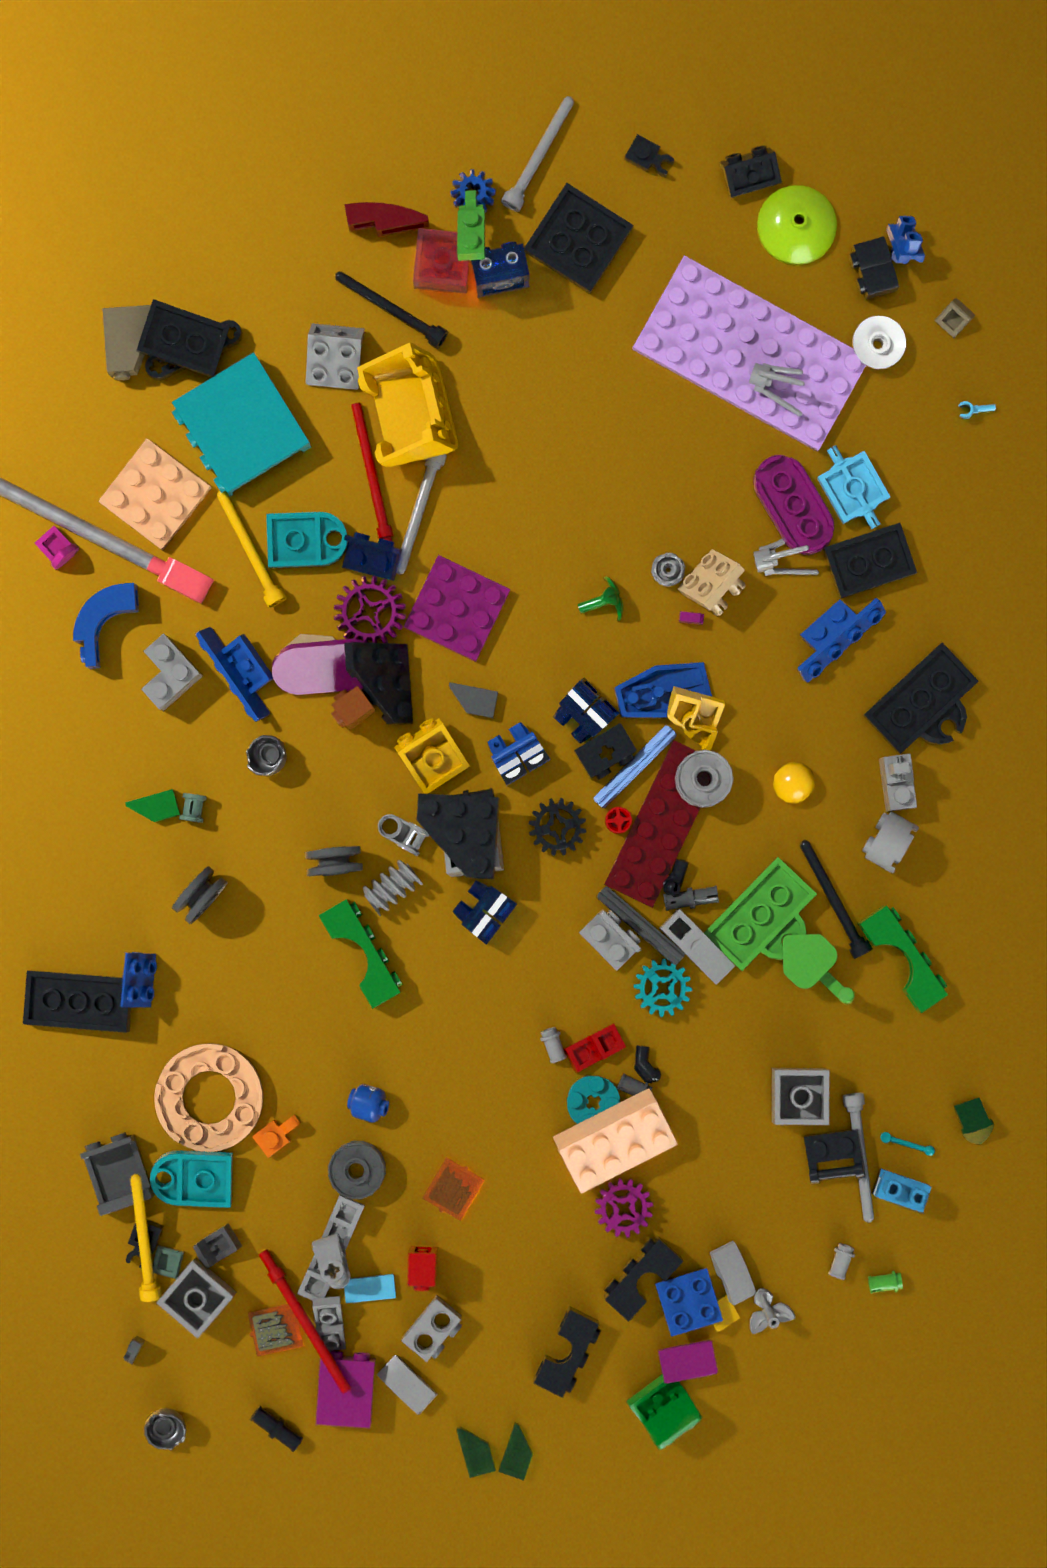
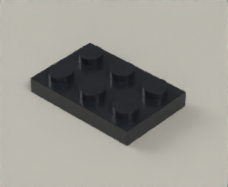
M153 299L136 352L212 378L214 377L230 326Z
M901 523L824 547L823 549L840 599L917 574Z

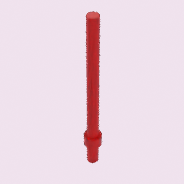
M354 403L351 405L377 519L378 528L376 532L378 540L382 542L385 559L396 558L392 542L394 534L392 526L388 524L362 405L361 403Z
M268 1249L261 1252L259 1257L269 1272L267 1275L272 1284H276L341 1393H347L352 1389L285 1279L286 1273L281 1266H277Z

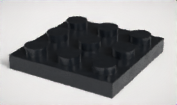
M566 183L524 247V252L591 294L634 225Z

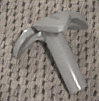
M760 1288L755 1293L754 1303L763 1309L762 1311L754 1312L750 1318V1331L752 1334L763 1331L768 1324L771 1328H777L779 1322H788L795 1318L792 1309L784 1303L770 1306L773 1295L767 1289Z

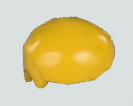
M789 762L783 765L774 775L773 788L776 795L784 802L796 804L805 800L812 793L815 777L811 769L805 764Z

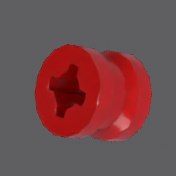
M623 807L612 808L605 816V825L614 834L626 832L632 824L630 812Z

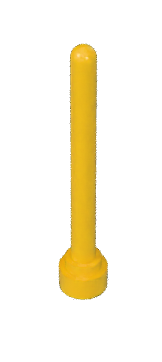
M218 491L217 497L265 589L263 591L265 595L263 599L267 607L271 608L284 602L287 597L283 589L279 588L278 585H274L227 492L221 493Z
M134 1174L131 1176L130 1181L143 1275L139 1294L141 1301L151 1302L162 1297L161 1286L157 1284V1280H154L142 1180L140 1175Z

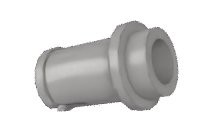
M556 1027L540 1032L542 1035L540 1040L545 1043L551 1063L567 1058L559 1038L561 1033L556 1030Z
M839 1243L838 1247L834 1249L836 1254L828 1274L844 1280L851 1258L855 1257L853 1253L855 1248Z

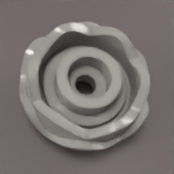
M665 553L655 558L652 565V575L659 584L673 586L683 579L685 565L677 555ZM666 568H670L671 571L666 572Z

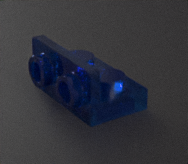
M354 532L353 537L345 535L344 540L349 542L342 565L343 568L394 581L402 552L401 549L393 547L394 542L379 538L378 543L369 541V535Z

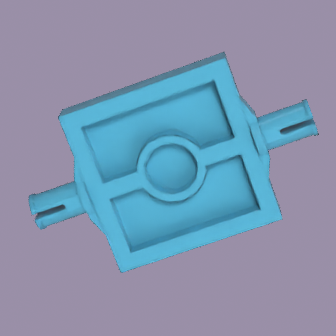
M837 445L828 449L827 452L834 465L829 471L818 476L817 479L841 522L845 524L855 517L864 516L871 529L879 526L881 523L873 510L877 505L888 500L890 495L867 454L863 451L854 457L844 459Z

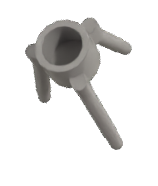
M755 363L749 380L750 384L755 385L754 391L766 395L797 416H802L800 410L767 390L765 386L771 387L773 379L804 386V381L775 373L802 375L803 370L772 366L763 363V365Z
M781 539L770 545L759 547V551L753 552L757 572L764 571L765 576L772 574L818 575L819 573L818 570L773 568V566H778L777 558L809 550L807 545L776 553L773 549L786 544Z

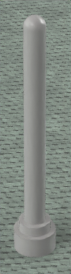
M572 97L564 98L515 187L505 192L501 202L507 208L516 212L520 211L524 204L523 198L525 195L523 193L574 103Z
M446 454L424 459L426 461L425 466L427 467L395 566L397 574H403L406 570L436 471L440 470L441 466H444Z
M850 1093L842 1095L843 1106L847 1108V1112H850L852 1129L858 1128L866 1177L859 1178L858 1181L863 1219L865 1222L870 1223L874 1220L861 1119V1110H863L865 1099L864 1093Z

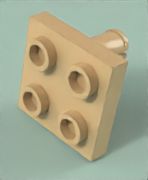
M712 549L701 559L700 564L693 572L685 577L678 590L687 598L711 610L714 615L719 616L723 613L719 607L721 606L725 610L728 607V603L721 598L727 590L736 596L741 593L736 586H739L742 590L745 588V583L739 579L745 569L739 563Z

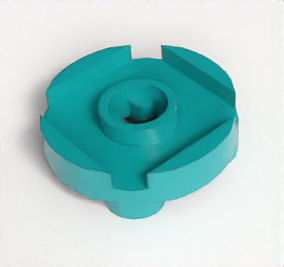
M593 1075L578 1079L571 1086L567 1096L568 1112L577 1124L620 1103V1096L615 1085L604 1077ZM590 1095L594 1098L597 1096L601 1098L598 1102L600 1107L596 1110L594 1107L588 1108L586 1106L589 1102L587 1097Z

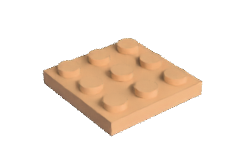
M146 439L98 502L163 551L211 487L149 439Z

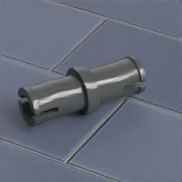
M717 886L696 890L687 888V891L679 892L675 896L663 894L666 911L684 907L694 909L696 905L719 903Z

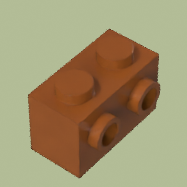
M358 686L351 691L344 689L334 697L336 702L331 704L335 709L331 713L334 719L342 728L347 726L350 730L376 712Z

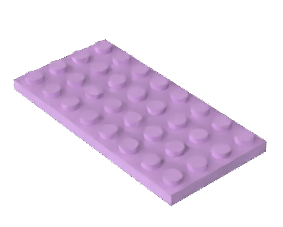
M686 256L681 260L632 349L817 452L866 366L857 357L853 348ZM755 363L761 365L766 363L772 366L803 370L802 375L775 373L804 381V386L773 379L771 387L765 386L767 390L800 410L802 416H797L766 395L754 391L755 385L750 384L749 380Z

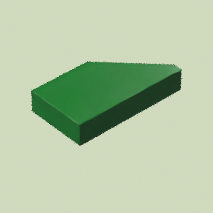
M174 789L125 802L126 807L153 822L181 815Z

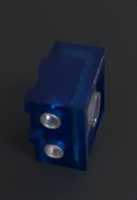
M507 242L502 244L501 248L493 250L490 247H485V259L471 260V269L478 298L529 287L530 274L523 243Z

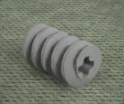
M398 860L399 870L390 866L388 868L389 877L383 873L380 874L381 883L374 879L371 880L372 890L366 886L362 887L364 896L379 916H381L380 907L386 911L389 910L387 901L395 905L398 904L397 894L403 898L407 897L405 888L412 892L415 891L414 881L423 885L408 863L405 864Z

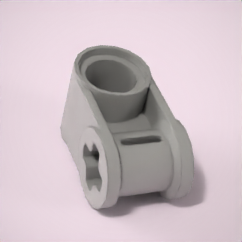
M392 814L383 816L378 823V830L383 837L417 857L420 854L418 850L425 837H429L426 830ZM386 819H394L397 822L398 829L395 833L386 834L383 831L382 824ZM415 833H417V836L413 844L410 845L413 836L415 835Z
M336 1233L312 1241L314 1255L318 1262L322 1279L334 1289L346 1287L350 1281V1272L346 1260L345 1247L340 1234ZM338 1270L339 1272L336 1273V1278L333 1279L332 1277L335 1275L334 1271Z

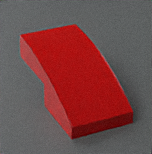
M613 1023L563 1050L574 1072L578 1073L626 1048Z

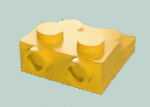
M433 718L424 721L420 725L421 730L413 735L411 733L402 735L397 740L398 745L394 747L424 794L430 793L470 767L439 718L435 721Z

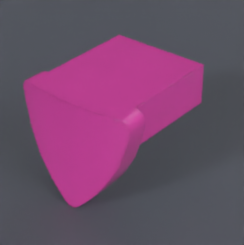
M55 525L35 542L37 547L52 562L51 566L55 570L66 564L79 550V547L76 544H71Z

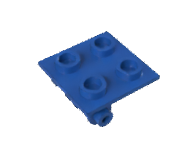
M125 953L120 1007H151L154 997V974L157 969L156 954Z
M707 1268L655 1284L671 1337L723 1321Z

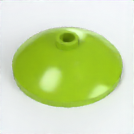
M802 185L787 186L770 195L761 207L757 221L758 236L765 250L775 259L791 265L811 263L823 256L832 245L837 230L836 214L829 200L819 191ZM799 216L803 218L804 222L797 224L794 218Z

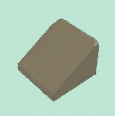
M955 298L935 321L955 338L973 319L975 314Z

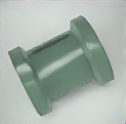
M183 793L185 798L184 809L179 819L203 823V818H201L203 801H206L207 796Z

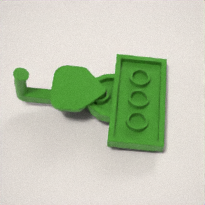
M779 857L704 932L716 947L741 971L762 953L771 959L783 960L784 974L797 987L808 989L820 981L843 1004L849 1005L854 1000V991L851 988L844 987L828 972L836 963V949L822 935L806 934L805 923L799 915L817 893Z

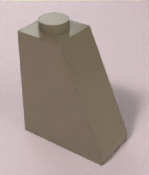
M151 305L103 308L107 373L110 377H114L115 380H129L130 376L137 375L145 354L136 352Z

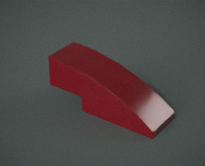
M380 202L344 204L350 232L376 227L377 236L381 237L429 228L428 215L410 208Z

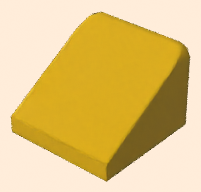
M727 1294L717 1299L723 1321L713 1324L717 1332L740 1319L735 1307L728 1301Z

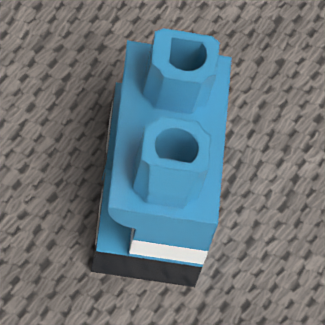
M879 1168L871 1193L878 1198L923 1213L931 1187L926 1183L908 1177L904 1178L903 1175Z

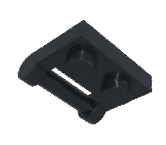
M858 1128L804 1136L809 1176L812 1185L820 1184V1181L853 1176H856L857 1179L866 1177ZM854 1159V1166L819 1170L818 1162Z

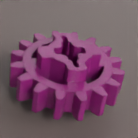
M618 1178V1185L615 1186L609 1181L608 1190L600 1189L603 1198L595 1199V1202L601 1205V1207L595 1209V1214H602L598 1223L603 1224L606 1222L605 1231L609 1232L612 1228L615 1229L616 1237L620 1235L621 1231L625 1232L626 1237H630V1230H634L639 1234L638 1226L641 1224L647 1227L648 1223L644 1219L653 1215L647 1210V1208L653 1206V1202L645 1200L650 1195L649 1192L641 1193L643 1185L639 1183L634 1187L631 1178H629L627 1184H623L622 1179ZM619 1190H629L626 1195L617 1196L614 1193ZM638 1197L642 1203L641 1214L635 1209L634 1204ZM615 1201L621 1204L629 1202L628 1207L631 1213L623 1211L621 1214L618 1213L619 1207ZM607 1202L613 1206V1213L610 1215V1218L606 1214ZM630 1219L633 1221L629 1225H618L622 1220Z

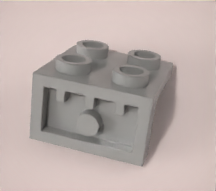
M312 323L308 333L306 384L357 390L359 387L357 367L360 366L361 347L365 329Z
M601 910L579 933L617 971L635 952L638 953L641 950L637 945L641 941L630 929L624 932L618 926L622 921L611 910L607 913Z

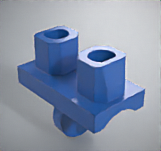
M899 216L897 224H888L886 231L892 244L890 254L896 263L907 264L910 259L918 262L924 261L925 254L921 246L923 239L921 234L915 231L916 221L912 216Z

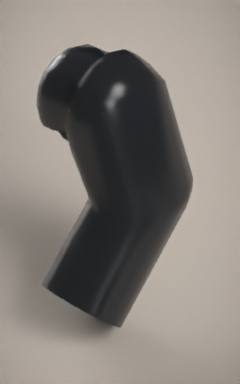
M676 859L673 871L663 882V891L667 895L675 896L680 892L689 862Z
M636 1045L635 1071L645 1082H658L661 1078V1072L648 1062L650 1047Z

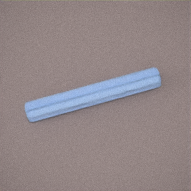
M664 726L634 756L635 759L628 762L594 797L595 802L600 807L606 808L676 737L675 731L670 726Z

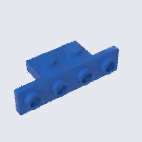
M875 598L858 614H855L845 603L839 600L800 634L802 639L816 651L798 667L799 673L807 683L813 678L818 677L828 664L838 659L843 651L852 643L857 642L872 625L880 622L886 611L878 598Z
M211 627L198 631L195 635L199 640L201 648L214 661L215 668L225 677L232 693L238 696L244 705L245 712L255 722L269 716V710L256 692L273 679V675L246 635L238 636L225 647Z

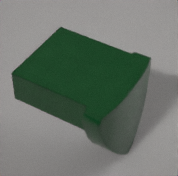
M980 1097L954 1106L964 1138L971 1143L982 1144L990 1136L994 1123L992 1119L988 1118Z

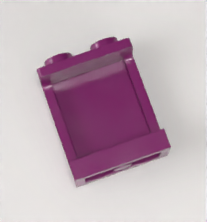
M330 1351L352 1389L342 1394L320 1358L316 1425L370 1428L372 1423L376 1358H372L369 1353L356 1352L354 1356H343L342 1351Z

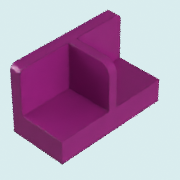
M711 1340L658 1349L665 1383L714 1375L718 1372Z

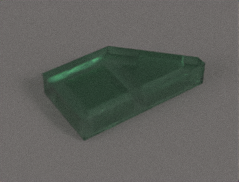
M515 1422L498 1472L524 1481L533 1453L520 1425Z
M457 1427L456 1430L469 1477L472 1478L496 1471L489 1442L462 1427Z

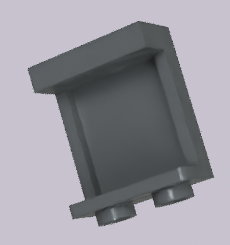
M126 1132L110 1137L111 1143L101 1145V1142L98 1141L85 1146L86 1151L80 1154L81 1159L85 1161L99 1202L97 1209L100 1216L134 1205L130 1181L131 1176L134 1174L141 1176L144 1201L155 1196L135 1135L127 1137Z

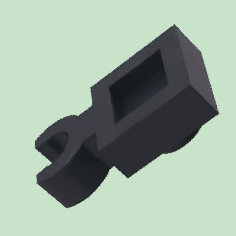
M638 134L624 158L625 161L646 172L652 166L655 168L656 173L662 177H666L668 171L662 169L661 164L667 162L673 165L674 163L672 156L658 154L660 146Z
M147 1220L150 1251L153 1253L156 1250L164 1226ZM136 1222L128 1244L135 1246V1248L128 1253L126 1263H130L135 1255L140 1257Z

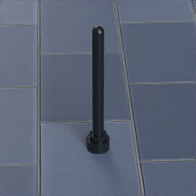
M341 271L335 274L336 281L424 334L425 339L428 340V344L439 349L445 341L448 330L440 325L437 327L435 325L429 326Z
M808 840L801 841L800 848L851 941L849 943L851 955L856 959L873 950L869 941H865L864 937H860L810 842Z

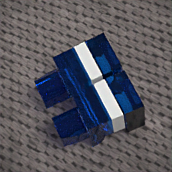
M585 677L559 703L561 706L553 716L562 726L566 725L572 717L580 724L571 733L580 744L591 736L595 737L620 714L604 696L584 713L601 695Z
M476 880L468 892L477 898L479 902L472 909L461 900L453 912L463 921L462 925L487 945L501 925L482 910H486L503 923L517 903L494 887H488Z

